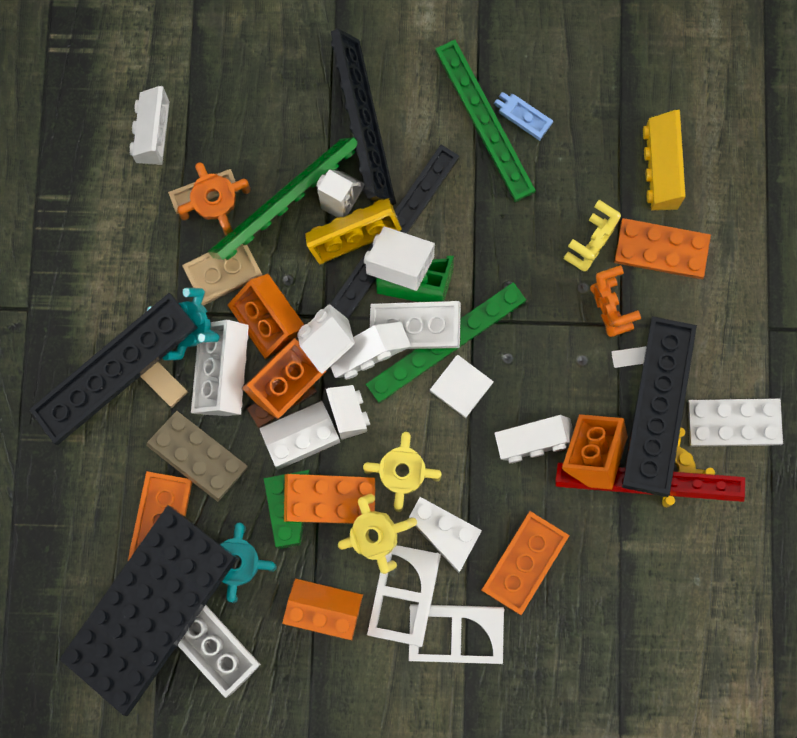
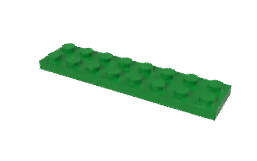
M354 137L343 138L336 142L214 245L208 253L214 259L229 260L237 253L236 249L241 244L245 246L255 238L253 236L254 233L259 229L261 231L265 230L271 225L272 222L270 220L277 215L279 217L289 209L287 205L293 200L297 202L305 196L304 191L310 186L311 188L315 187L321 175H324L328 170H336L339 167V161L343 158L346 160L355 153L354 149L357 146L356 139Z

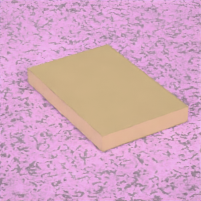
M241 244L236 249L237 253L229 260L214 259L209 253H206L182 265L193 288L204 289L205 294L202 305H206L246 285L251 279L262 276L248 245L244 246Z

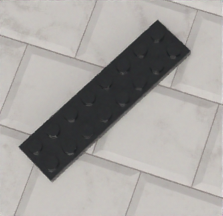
M340 29L331 31V45L337 58L336 67L341 76L340 86L345 94V108L349 113L351 121L349 124L350 130L357 141L355 152L359 157V171L363 176L365 184L363 187L364 193L369 200L376 202L389 198L391 204L394 205L396 200L360 41Z
M168 293L29 410L55 445H59L198 329V327L174 296Z
M654 316L651 318L622 488L663 497H669L697 325Z

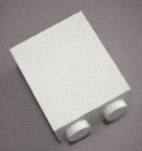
M384 226L381 233L376 234L371 251H367L365 254L366 274L417 291L434 258L435 243Z

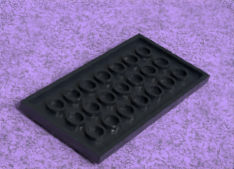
M167 505L59 660L123 716H128L238 558L172 506Z

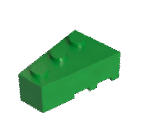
M454 255L447 256V259H433L417 291L376 277L377 294L415 302H444L453 274Z
M310 470L289 474L311 475ZM286 474L264 478L275 547L277 549L301 545L304 522H284Z

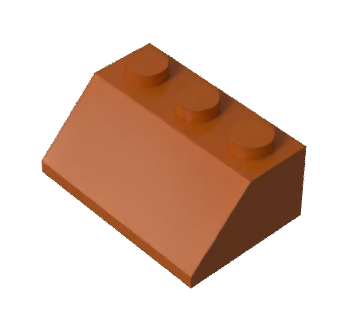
M269 274L251 279L228 304V307L239 323L249 325L248 335L265 359L282 349L294 338L296 339L298 337L297 333L304 325Z
M294 338L241 389L258 406L279 419L324 373L318 371L300 347L299 342Z
M579 414L562 466L563 470L588 487L612 490L628 437L624 418Z
M295 579L282 624L352 641L363 595Z

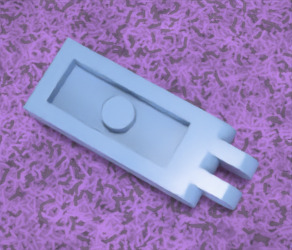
M501 92L499 98L505 103L499 99H496L494 102L495 106L500 108L499 113L539 141L553 123V120L514 94L508 96Z

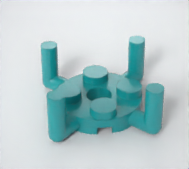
M183 289L185 297L194 298L193 301L181 302L179 304L198 329L178 344L176 351H170L162 358L163 360H181L185 355L187 347H194L203 342L219 341V334L210 330L211 322L210 319H207L205 313L207 310L201 304L205 294L204 289Z
M240 522L235 525L233 539H228L220 544L242 560L241 566L237 569L231 568L222 581L228 585L226 599L231 603L238 601V596L236 595L237 586L250 582L258 569L274 572L277 568L276 564L272 561L259 560L255 548L243 540L246 526Z

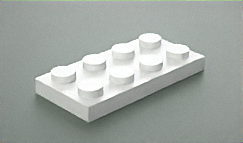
M459 301L371 304L370 327L379 324L401 322L411 344V347L408 349L460 348L461 303Z
M780 399L687 401L690 447L783 444Z

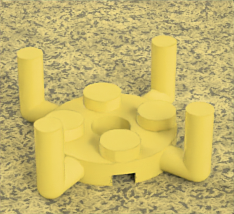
M598 200L595 208L610 218L608 220L602 219L593 213L589 221L598 226V228L593 233L589 244L585 247L573 239L568 246L584 257V260H581L569 251L563 258L584 272L590 268L621 217L620 212L601 200Z
M409 432L402 433L400 447L388 452L382 458L380 464L366 462L363 465L366 474H371L372 472L379 473L384 486L395 493L394 509L396 512L403 510L404 494L417 490L423 483L424 478H432L437 482L440 481L442 476L440 470L425 468V463L421 456L410 448L411 435ZM404 464L409 468L407 476L400 477L396 474L395 470L398 465Z
M368 494L358 499L362 515L354 521L353 527L350 530V537L338 542V548L344 550L353 547L357 553L362 554L368 559H376L380 572L386 574L397 567L395 561L387 562L385 557L396 547L397 533L416 526L417 520L411 517L394 524L386 513L370 511L368 504L375 501V496ZM370 529L378 533V540L376 542L369 538Z

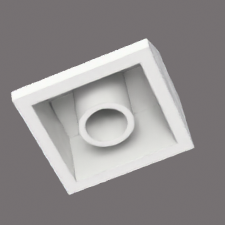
M330 304L324 309L319 310L315 317L308 324L303 325L297 333L300 347L321 373H324L355 344L349 320Z
M353 385L326 389L341 440L367 432L366 426L370 425L367 413L361 412L359 404H362L363 400L360 390L355 391Z

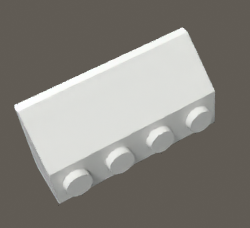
M231 320L211 322L210 330L219 334L220 339L218 342H203L197 345L191 406L192 414L241 415L243 405V390L241 388L244 386L249 325Z
M206 605L178 644L179 648L225 698L232 695L261 665Z

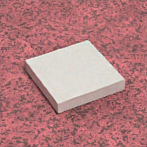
M457 354L432 386L430 392L464 418H467L491 387L493 381Z

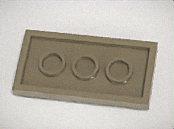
M178 411L147 442L148 448L217 502L248 468L245 463Z

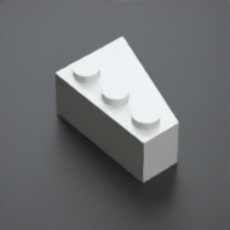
M328 170L326 175H321L316 185L318 187L321 209L337 218L347 216L365 184L343 171Z
M402 323L374 325L353 337L355 344L330 367L335 378L345 377L347 380L357 376L358 371L372 368L375 366V363L386 360L410 348L411 344Z
M558 415L495 432L501 460L516 463L522 461V457L525 456L534 458L544 455V452L553 450V452L566 449V447H569L574 431L571 419Z
M420 497L409 518L414 517L417 520L415 527L459 573L482 530Z

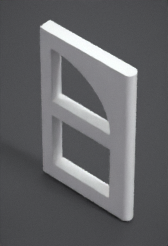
M396 545L385 556L387 562L391 561L392 555H395L412 564L421 580V593L386 586L388 573L383 574L380 572L367 635L422 647L441 554ZM383 596L419 603L412 635L377 628Z
M410 604L409 607L411 635L413 633L418 604ZM431 605L428 617H452L451 655L418 654L419 647L409 644V661L503 664L504 607ZM462 618L475 621L486 631L492 644L493 656L461 655Z

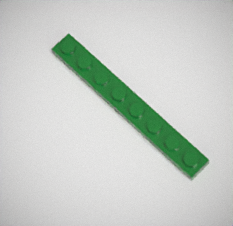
M456 40L436 48L435 52L514 201L517 202L534 194L536 190Z
M514 282L460 319V347L526 302L525 297ZM459 348L416 349L366 383V387L379 404Z

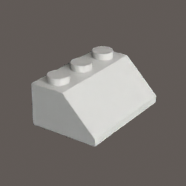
M163 86L140 92L139 100L135 101L137 121H133L132 133L135 134L134 142L130 143V155L133 156L136 163L163 164L170 103Z
M322 401L259 428L277 470L340 443L338 434Z

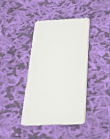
M646 346L612 351L614 368L643 364Z

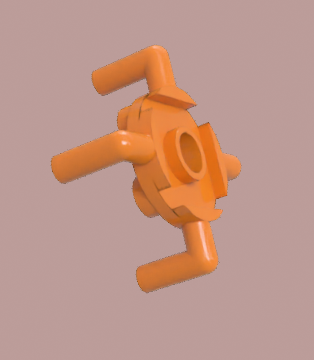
M197 163L195 168L200 178L196 180L190 193L191 201L180 205L177 211L182 220H188V212L195 210L204 219H218L224 234L228 235L232 231V227L226 215L235 207L236 191L242 190L244 194L250 193L251 189L248 180L241 179L231 183L225 177L217 174H208L204 164ZM212 191L219 193V198L214 202L207 200V195Z
M621 265L597 273V283L590 287L597 307H600L603 313L601 317L609 337L634 330L632 322L641 319L638 310L621 316L620 312L616 309V306L619 305V300L615 292L611 293V287L618 285L615 277L624 274Z

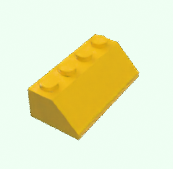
M673 110L649 118L646 126H643V139H647V147L644 148V159L648 161L649 167L646 168L645 178L646 182L650 183V190H647V203H651V210H678L685 198L680 110Z
M389 198L385 200H378L373 205L364 209H357L345 217L335 218L331 223L324 226L314 227L310 232L305 233L306 244L320 265L372 243L376 234H380L384 226L397 231L402 230L394 208Z

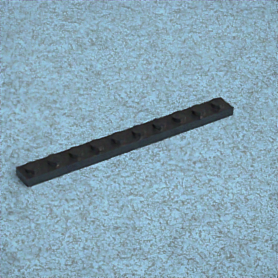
M439 146L396 208L395 213L402 228L400 232L408 234L459 160V155L445 146ZM373 243L367 251H371V249L373 248ZM365 255L330 304L348 320L376 280V277L366 274Z

